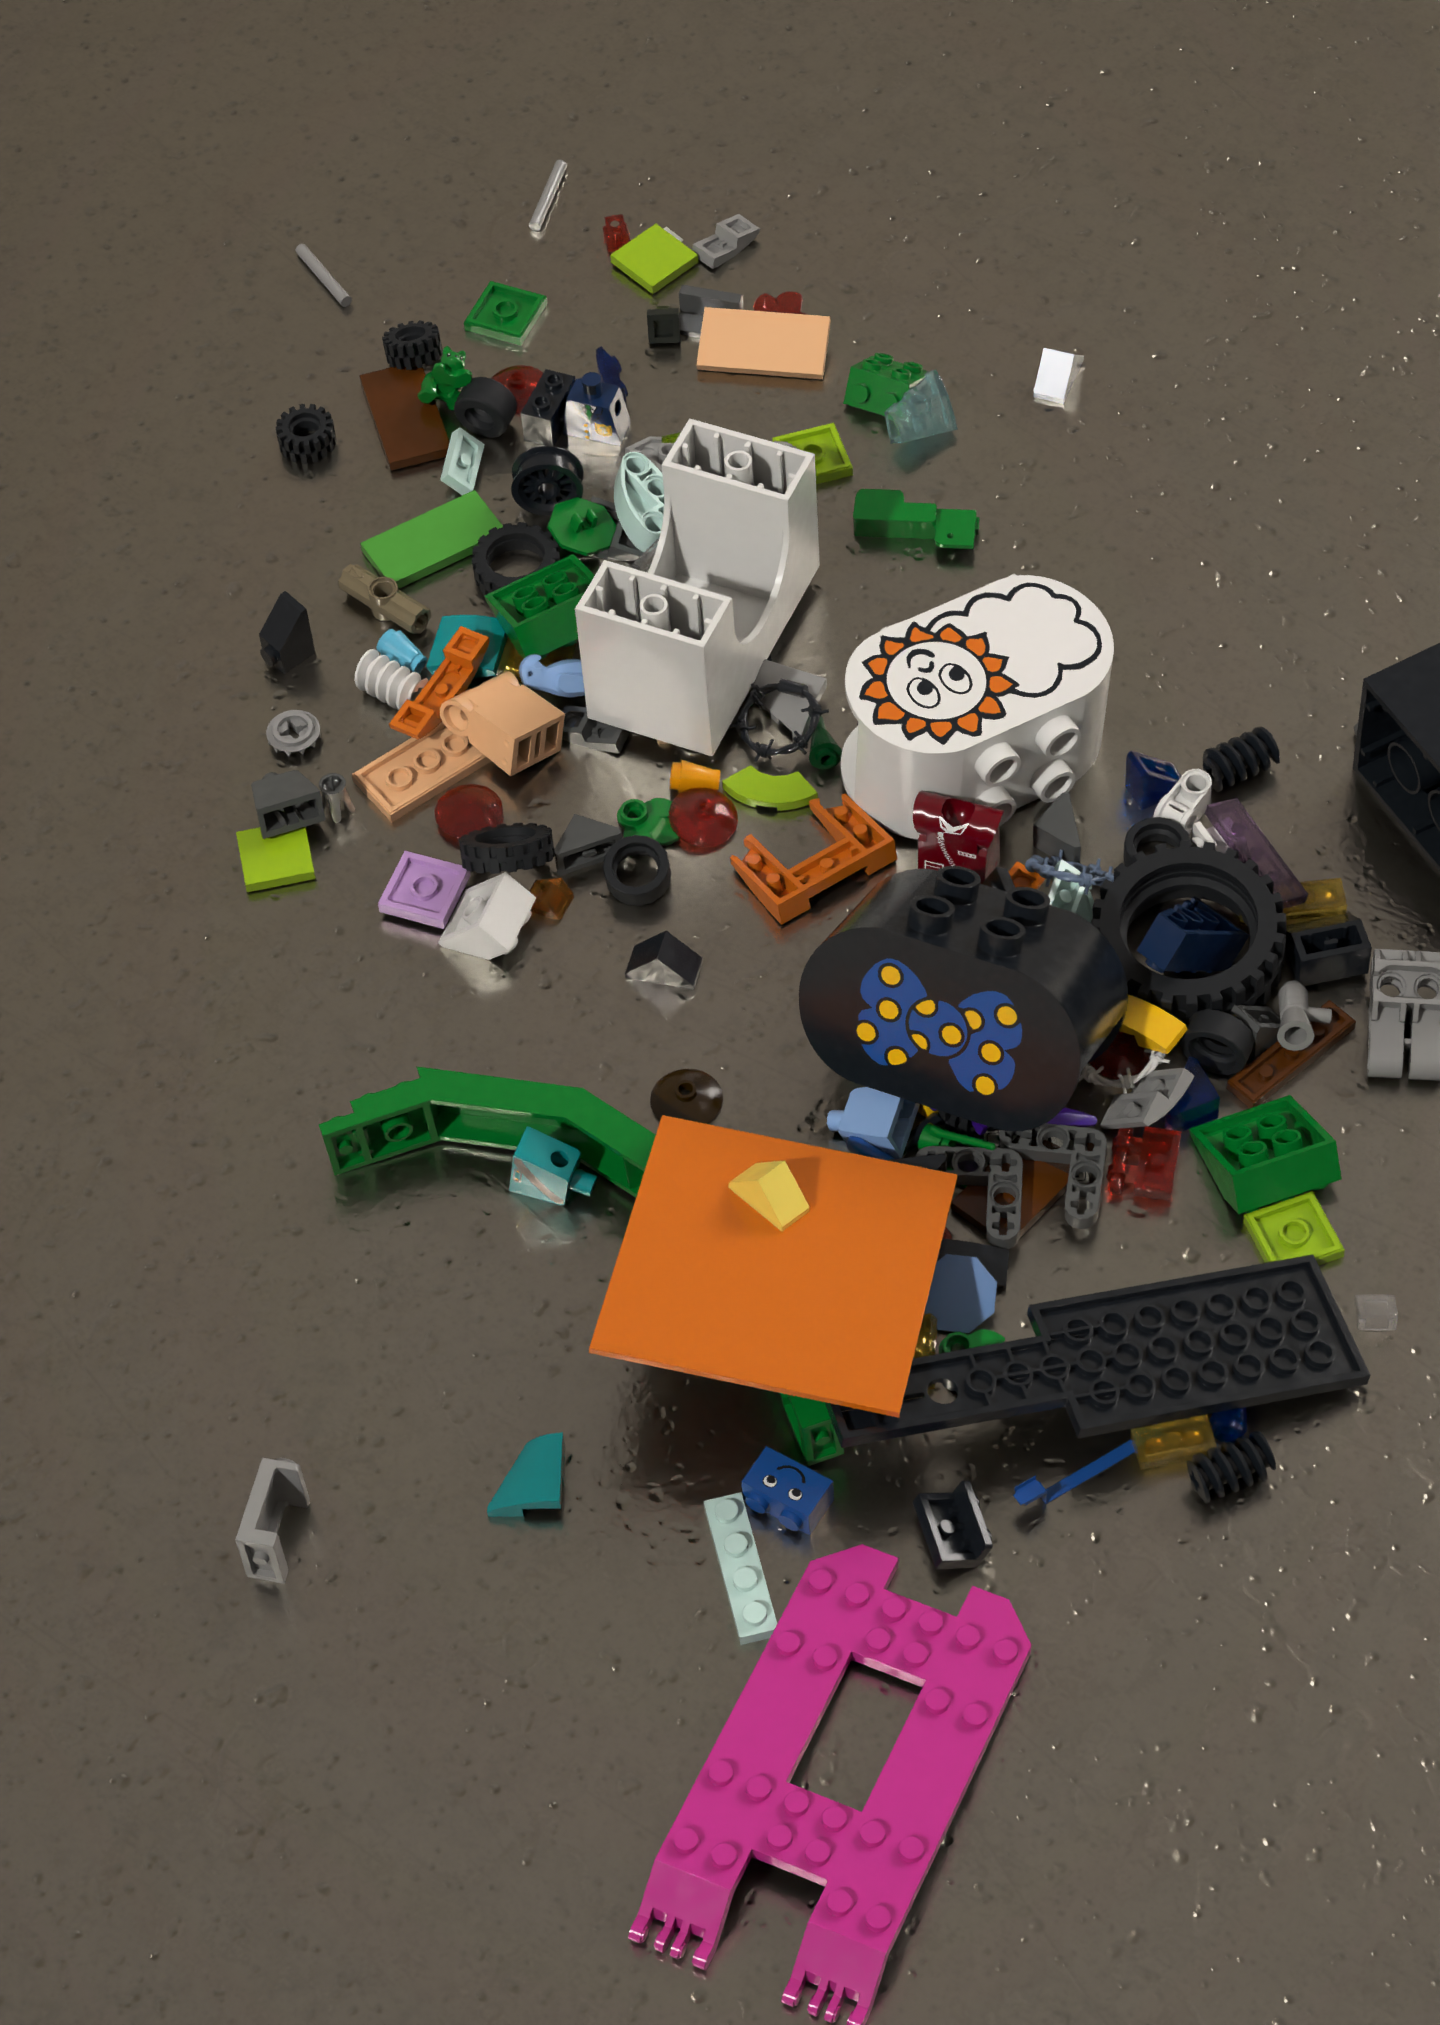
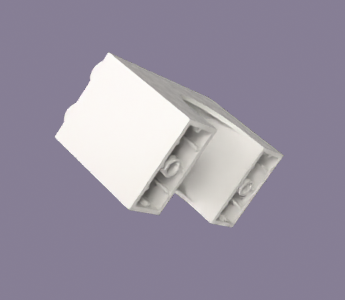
M689 418L662 463L664 515L658 545L648 573L604 560L577 604L575 614L587 717L627 731L713 756L751 689V684L755 682L764 659L767 660L820 566L815 454Z

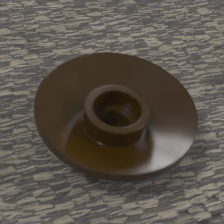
M680 1069L668 1073L655 1084L651 1092L650 1104L652 1112L659 1122L662 1115L710 1124L721 1112L723 1093L719 1083L711 1075L696 1069ZM690 1092L688 1095H683L682 1093Z

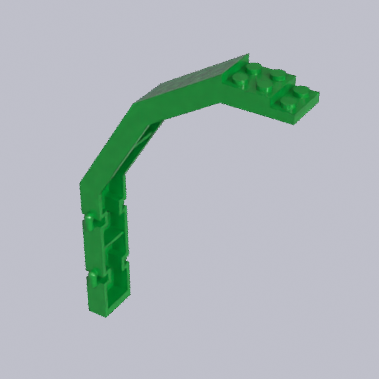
M417 1066L418 1079L400 1082L394 1087L376 1093H367L358 1099L350 1101L353 1113L345 1116H336L327 1122L319 1124L335 1176L441 1140L516 1150L528 1126L578 1149L581 1152V1163L635 1198L656 1134L584 1088ZM780 1393L782 1405L807 1466L844 1454V1448L840 1446L825 1402Z

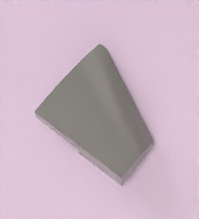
M764 659L754 683L759 688L767 684L779 683L781 679L805 684L808 686V692L817 702L820 701L827 688V678ZM775 690L764 695L765 698L761 700L764 705L763 707L757 705L760 709L768 711L771 714V719L778 725L783 723L790 729L793 737H797L794 731L803 736L809 729L811 720L809 712H801V709L809 707L806 697L800 698Z

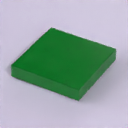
M490 281L465 319L464 329L465 331L522 346L547 306V296Z

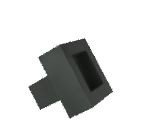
M657 306L656 309H647L649 344L680 342L679 308Z

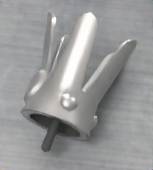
M330 773L323 776L319 781V789L322 793L321 799L324 811L326 801H328L332 819L335 823H339L341 821L340 800L344 801L351 813L355 812V807L346 790V781L342 775Z

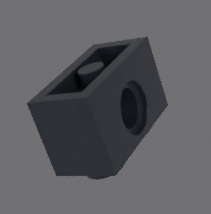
M545 369L521 411L525 441L545 446H555L563 432L566 401L575 383V376Z

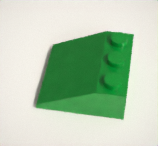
M572 554L488 593L484 597L517 652L523 658L531 654H538L541 656L540 660L549 655V652L560 647L574 645L579 641L575 608L595 575Z
M1291 1095L1189 1128L1190 1136L1222 1196L1238 1214L1250 1213L1262 1206L1291 1199L1297 1194L1312 1189H1322L1330 1183L1342 1180L1336 1140Z

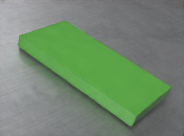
M473 490L363 541L360 545L361 551L381 577L394 579L399 589L472 555L473 548L478 546V540L482 535L487 536L489 530L495 527L497 529L502 528L503 525L479 494Z

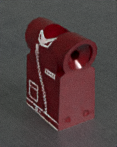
M923 790L920 791L916 796L913 807L914 828L920 833L918 838V869H934L938 871L946 866L965 867L975 871L980 876V884H982L990 873L998 867L1000 862L999 823L1004 810Z

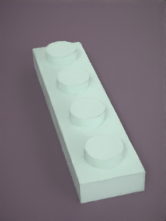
M742 1492L703 1501L740 1645L769 1639L777 1626V1621Z

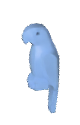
M531 654L521 661L519 666L521 682L530 689L569 698L585 696L581 659H566L545 666L539 661L541 659L540 655Z

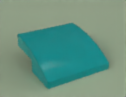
M481 615L442 616L426 665L431 675L435 673L445 659L443 649L459 627L462 626L485 635L490 640L483 660L473 679L496 676L508 638L497 618Z

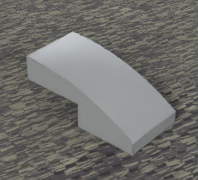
M740 214L734 215L716 223L715 234L694 243L692 251L698 254L700 261L714 269L736 256L748 246L759 234L760 228Z

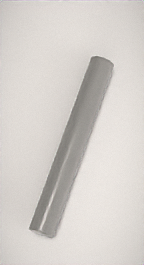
M563 160L555 162L530 220L529 228L533 231L540 230L567 168V163Z
M299 244L295 249L298 256L343 307L350 305L352 298L310 249L305 244Z

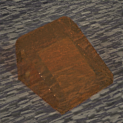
M562 878L535 880L529 890L536 897L530 911L551 919L560 920L573 900L574 893Z

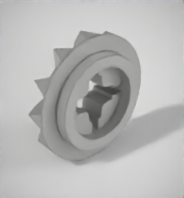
M289 710L280 713L267 726L266 736L268 744L273 746L276 753L283 751L290 757L293 752L299 751L303 755L306 748H315L316 740L321 738L319 721L314 715L303 710ZM290 727L299 734L298 738L295 739L289 735Z

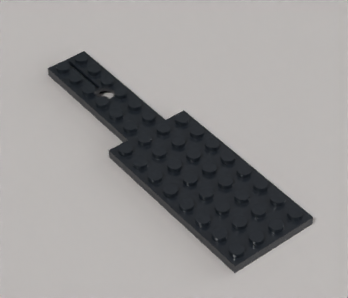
M1314 1255L1031 1304L1028 1307L1027 1316L1036 1337L913 1358L903 1399L905 1401H903L899 1418L859 1409L852 1410L854 1408L826 1402L825 1405L841 1448L1061 1407L1066 1408L1077 1437L1083 1438L1367 1385L1371 1375ZM935 1383H942L946 1389L956 1391L957 1398L948 1404L937 1403L929 1397L928 1388Z

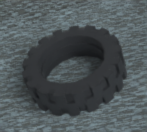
M518 522V525L506 523L503 524L502 528H492L488 531L489 534L487 536L482 535L479 538L478 546H474L472 551L475 582L477 586H480V591L484 595L527 576L507 577L495 573L490 568L495 558L505 552L529 550L538 554L543 559V562L533 572L560 560L558 544L556 540L553 541L552 535L548 531L543 532L540 526L533 525L531 527L524 522Z
M513 823V825L500 824L493 828L488 826L481 828L480 831L474 830L469 832V834H464L459 839L462 867L470 872L476 871V873L483 874L486 872L498 874L501 871H507V873L517 872L518 869L528 870L532 869L533 866H542L546 864L545 862H550L555 857L552 829L550 827L547 828L543 824L538 826L537 823H528L526 825H523V823Z

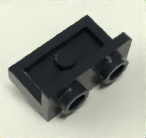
M961 1481L953 1492L919 1493L913 1500V1505L935 1568H977L990 1552L993 1544L991 1533L986 1527L980 1510L979 1499L974 1494L971 1482Z

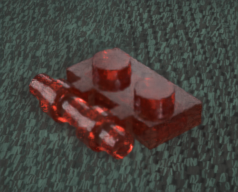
M1146 1126L1143 1138L1132 1137V1128H1119L1118 1135L1112 1142L1113 1163L1108 1166L1106 1175L1109 1181L1108 1192L1113 1195H1120L1123 1192L1124 1184L1130 1182L1135 1183L1134 1196L1171 1201L1182 1131ZM1132 1154L1140 1155L1138 1166L1128 1165L1129 1156Z

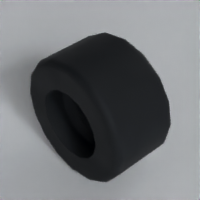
M475 377L471 379L469 384L463 387L455 402L454 412L460 423L468 430L483 437L493 438L499 437L506 432L518 405L515 396L500 382L491 378Z

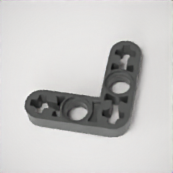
M1048 1123L1025 1131L1012 1132L1000 1130V1148L1012 1149L1018 1152L1022 1159L1070 1164L1065 1198V1219L1069 1225L1077 1229H1087L1093 1226L1099 1215L1106 1161L1107 1141L1104 1134L1093 1128ZM1013 1135L1020 1136L1019 1142L1016 1144L1011 1143ZM1032 1136H1036V1146H1031ZM1049 1137H1056L1063 1142V1145L1058 1149L1051 1150L1043 1145V1141ZM1070 1140L1074 1141L1073 1150H1069ZM1087 1143L1094 1144L1093 1151H1085ZM1089 1172L1096 1177V1180L1089 1185H1084L1077 1182L1075 1177L1079 1173ZM1080 1197H1086V1210L1084 1214H1077Z
M928 1146L920 1149L915 1157L945 1154L946 1172L958 1175L956 1185L988 1186L986 1237L991 1246L1010 1249L1019 1242L1023 1162L1018 1152L1007 1148L989 1150L979 1147ZM965 1160H972L979 1167L977 1170L968 1173L960 1170L958 1165ZM947 1161H952V1171L947 1170ZM985 1162H990V1172H985ZM1002 1164H1010L1008 1172L1002 1171ZM1000 1193H1009L1013 1195L1015 1200L1009 1205H1000L994 1198ZM1000 1217L1007 1218V1235H999Z

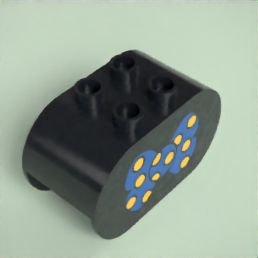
M946 866L938 871L934 869H911L885 878L860 901L810 956L803 970L799 986V1010L806 1036L817 1055L831 1070L849 1081L995 1129L1012 1132L1025 1131L1049 1122L1071 1099L1085 1065L1094 1061L1108 1049L1124 1022L1128 1004V987L1123 966L1112 945L1096 927L1081 916L1071 911L1051 906L1050 898L1042 891L1028 887H1016L1006 892L980 884L981 878L975 871L965 867Z

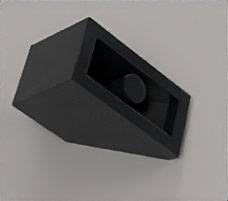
M284 591L278 597L259 633L262 646L260 653L264 661L269 666H275L282 673L286 674L316 652L307 609L288 592Z

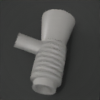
M1288 981L1281 987L1278 994L1281 1022L1277 1039L1282 1047L1298 1051L1310 1046L1314 1040V1031L1310 1022L1330 1024L1332 1009L1309 1007L1306 988L1298 981Z

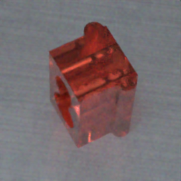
M623 214L604 217L605 226L602 229L607 250L613 252L631 241L627 224L624 222ZM614 220L620 223L616 227L610 225Z

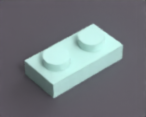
M460 427L452 432L440 480L461 495L473 491L485 444Z

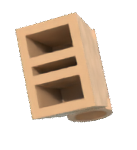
M505 671L441 704L440 717L448 730L455 735L468 736L470 744L510 777L561 751L565 713L524 684L520 686L517 678L510 671Z

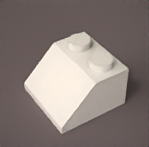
M507 872L465 889L438 944L447 949L487 960L502 954L507 955L516 947L518 943L517 935L521 927L530 919L532 915L530 909L536 897Z

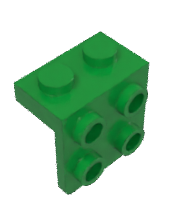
M875 353L874 356L863 359V361L851 366L843 404L904 421L907 419L913 388L929 380L930 372L923 370L921 364L915 362H904L903 364L893 361V356Z

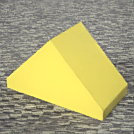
M785 1161L755 1163L730 1181L728 1185L729 1189L782 1232L806 1215L810 1209Z

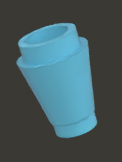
M389 629L378 641L377 651L381 655L388 656L390 661H397L400 667L406 666L410 671L417 673L421 672L425 667L427 657L401 630Z

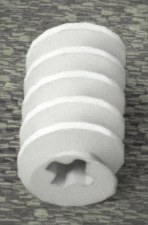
M375 649L368 650L361 657L354 679L358 689L366 691L370 696L377 697L381 702L387 703L393 709L398 710L407 699L414 702L429 681L427 678L421 680L419 673H410L408 667H400L397 661H390L388 656H379V652Z

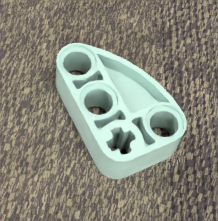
M629 452L623 456L615 478L614 505L621 526L631 542L640 551L653 554L658 545L664 515L663 475L644 454Z

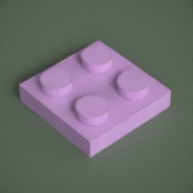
M404 851L378 902L379 912L445 929L471 876L470 871L464 869L462 865Z

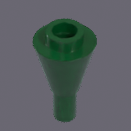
M820 716L819 723L812 733L809 761L815 768L828 769L836 766L841 761L842 749L828 730H826L824 719Z

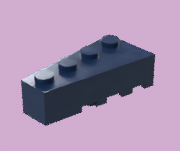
M1194 896L1190 901H1184L1182 905H1175L1174 909L1169 908L1159 913L1137 951L1147 958L1145 963L1149 967L1160 973L1165 971H1174L1176 973H1181V971H1190L1192 973L1206 971L1212 973L1213 971H1225L1230 968L1250 935Z

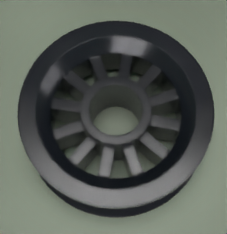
M539 446L526 450L516 458L512 466L513 482L511 493L513 499L521 508L530 513L551 516L555 504L575 497L582 498V480L584 476L582 463L573 453L555 446Z

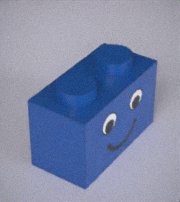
M767 1446L741 1481L743 1500L752 1510L758 1513L766 1512L778 1518L786 1528L792 1531L800 1530L808 1535H811L834 1501L833 1480Z

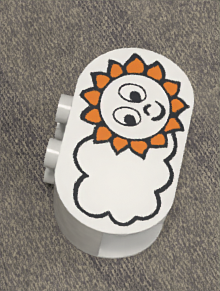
M1019 575L997 580L868 637L852 653L845 673L846 698L853 715L858 721V726L848 736L841 755V776L848 796L884 830L903 837L918 839L920 833L914 828L913 807L916 796L922 790L1004 810L999 826L1007 822L1015 810L1039 798L1046 803L1054 802L1062 793L1069 792L1075 782L1094 764L1101 747L1114 654L1113 635L1106 618L1086 596L1062 582L1041 576Z

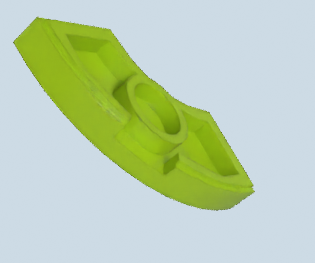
M750 765L722 780V788L730 796L754 808H757L759 805L777 807V811L791 810L807 806L810 800L818 798L817 791L799 771L788 775L772 776L761 773Z

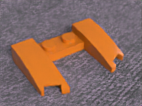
M846 793L841 794L843 806L825 809L820 804L819 798L809 801V807L837 842L792 868H785L752 834H749L743 840L744 846L750 849L744 859L741 861L734 855L730 857L732 866L749 889L781 925L811 909L809 898L860 869H863L869 876L897 860L894 839Z

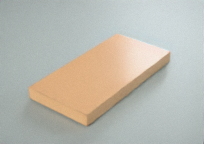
M704 307L696 364L697 370L823 380L831 324L830 316Z
M441 722L423 738L418 740L412 737L352 774V779L359 789L392 823L487 765L491 760L469 743L468 736L455 735Z

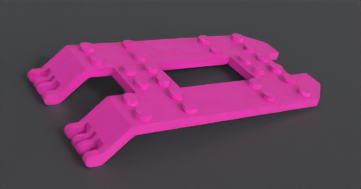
M863 1544L809 1562L654 1860L638 1915L628 1935V1939L641 1944L648 1936L653 1919L663 1921L665 1924L655 1939L654 1947L656 1951L664 1953L674 1936L676 1927L680 1928L670 1951V1956L678 1960L683 1957L691 1934L703 1938L693 1955L692 1963L693 1966L705 1971L717 1950L734 1892L752 1857L820 1884L825 1888L807 1923L796 1962L783 1992L781 2002L791 2007L797 2006L806 1981L818 1985V1989L815 1995L812 1996L807 2011L815 2017L819 2015L829 1990L834 1992L824 2016V2020L833 2023L837 2021L845 1997L857 2001V2005L854 2011L851 2012L846 2025H865L870 2016L890 1951L1029 1659L1032 1646L1009 1599L972 1586L956 1617L888 1591L887 1588L898 1568L899 1558ZM851 1660L922 1687L862 1812L790 1783Z

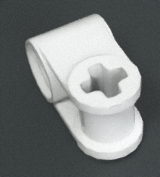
M1201 769L1186 771L1169 793L1160 800L1153 818L1171 819L1181 824L1190 834L1193 824L1198 822L1211 805L1212 779L1210 775Z

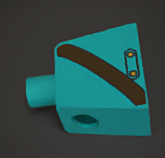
M527 1126L513 1155L509 1191L557 1205H565L571 1191L591 1197L598 1176L579 1169L581 1152L578 1149Z

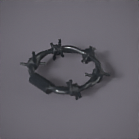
M781 679L779 683L767 684L759 688L758 685L752 683L751 686L754 690L750 692V697L740 711L739 716H737L738 721L735 724H731L729 728L736 727V732L740 734L744 742L757 753L754 762H757L760 756L771 760L773 755L790 754L798 749L806 755L807 752L803 748H808L807 742L815 731L820 716L824 713H829V709H821V705L808 692V686L805 684ZM775 690L800 698L806 697L809 707L801 709V712L808 711L811 717L808 731L803 736L794 731L797 737H793V743L779 749L771 748L773 739L770 740L768 745L752 742L748 732L749 730L756 729V725L749 726L747 721L749 707L754 702L756 705L763 707L764 705L761 700L765 698L764 695Z

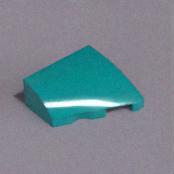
M563 1432L542 1435L526 1443L487 1506L488 1517L524 1516V1509H561L562 1482H564L565 1468Z

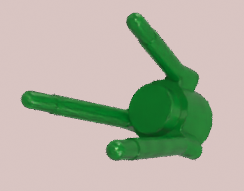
M928 1123L924 1127L918 1140L919 1150L928 1146L955 1147L956 1143L968 1147L996 1149L994 1143L951 1132L933 1123Z

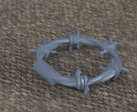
M1061 849L1059 857L1051 856L1049 859L1047 856L1042 858L1039 855H1033L1025 863V867L1029 872H1038L1042 878L1047 879L1046 887H1049L1050 879L1055 877L1063 881L1079 883V886L1086 887L1084 894L1088 895L1091 885L1101 886L1105 879L1114 882L1113 867L1109 866L1108 872L1101 870L1100 858L1097 859L1096 865L1089 864L1088 867L1077 862L1065 861L1082 872L1080 875L1055 871V865L1060 860H1063V850Z

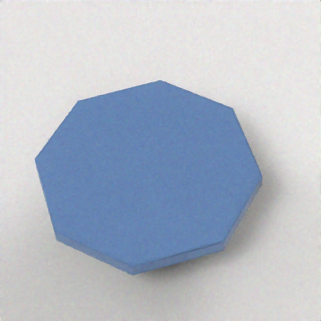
M946 1254L937 1261L925 1314L938 1330L970 1333L995 1312L997 1281L977 1257Z

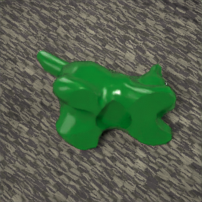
M449 346L443 348L441 362L435 363L432 371L425 375L417 397L424 404H429L435 399H441L446 402L449 410L454 411L455 402L463 387L471 382L473 375L470 370L464 369L465 351L454 352Z

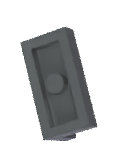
M682 285L679 291L680 335L700 338L704 307L744 310L743 295Z

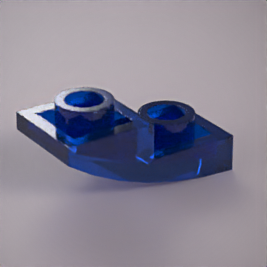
M601 346L596 349L598 374L601 376V382L617 385L621 389L626 404L628 391L625 384L620 380L621 365L615 356H610Z

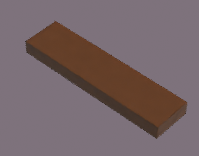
M1328 1000L1320 1008L1332 1009L1330 1024L1310 1022L1314 1031V1040L1310 1046L1303 1050L1292 1051L1282 1047L1277 1041L1228 1080L1226 1089L1249 1108L1261 1105L1353 1031L1356 1021L1331 1000Z

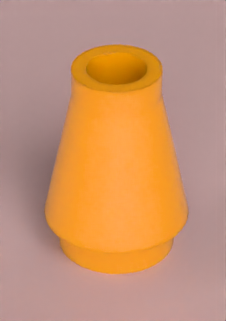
M682 759L681 762H672L670 789L678 790V793L719 789L720 770L711 769Z

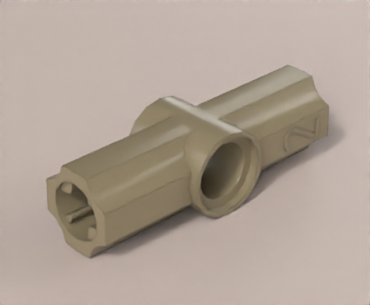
M350 563L343 569L342 575L338 580L339 588L370 607L376 619L381 621L391 620L412 634H420L427 628L428 621L431 618V610L398 590L394 579L390 577H377L358 564L352 565Z

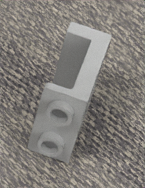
M262 1457L235 1539L247 1577L285 1584L289 1569L277 1533L286 1506L308 1508L310 1502L301 1466L290 1459L280 1457L274 1460Z

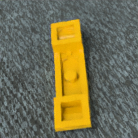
M1128 995L1127 1011L1120 1032L1134 1035L1140 1047L1168 1055L1187 1032L1186 1024L1161 1008Z

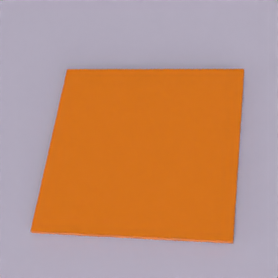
M662 1115L589 1346V1353L899 1418L958 1175ZM785 1161L810 1207L806 1215L783 1232L728 1188L730 1181L755 1163Z

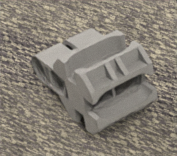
M1374 949L1369 983L1367 1077L1401 1079L1403 1051H1409L1408 1079L1440 1081V952ZM1383 985H1394L1399 990V995L1395 997L1386 996L1381 992L1380 988ZM1420 987L1431 988L1436 992V997L1424 999L1418 994L1417 989ZM1405 1022L1409 1026V1038H1404Z

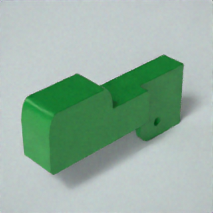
M860 489L856 494L853 512L855 536L935 539V544L941 548L974 549L975 536L979 535L980 524L977 510L937 509V505L934 503L904 502V495L900 490Z

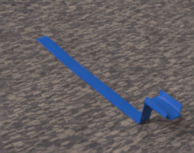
M1155 1424L1047 1489L1043 1487L1040 1481L1036 1480L1035 1475L1015 1486L1014 1491L1016 1493L1013 1496L1020 1505L1025 1504L1026 1506L1040 1497L1047 1504L1138 1451L1165 1433L1158 1424Z

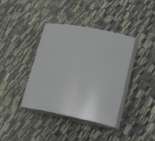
M1185 1068L1154 1070L1135 1083V1088L1132 1089L1131 1093L1115 1094L1100 1126L1104 1129L1150 1126L1176 1105L1188 1089L1194 1075Z

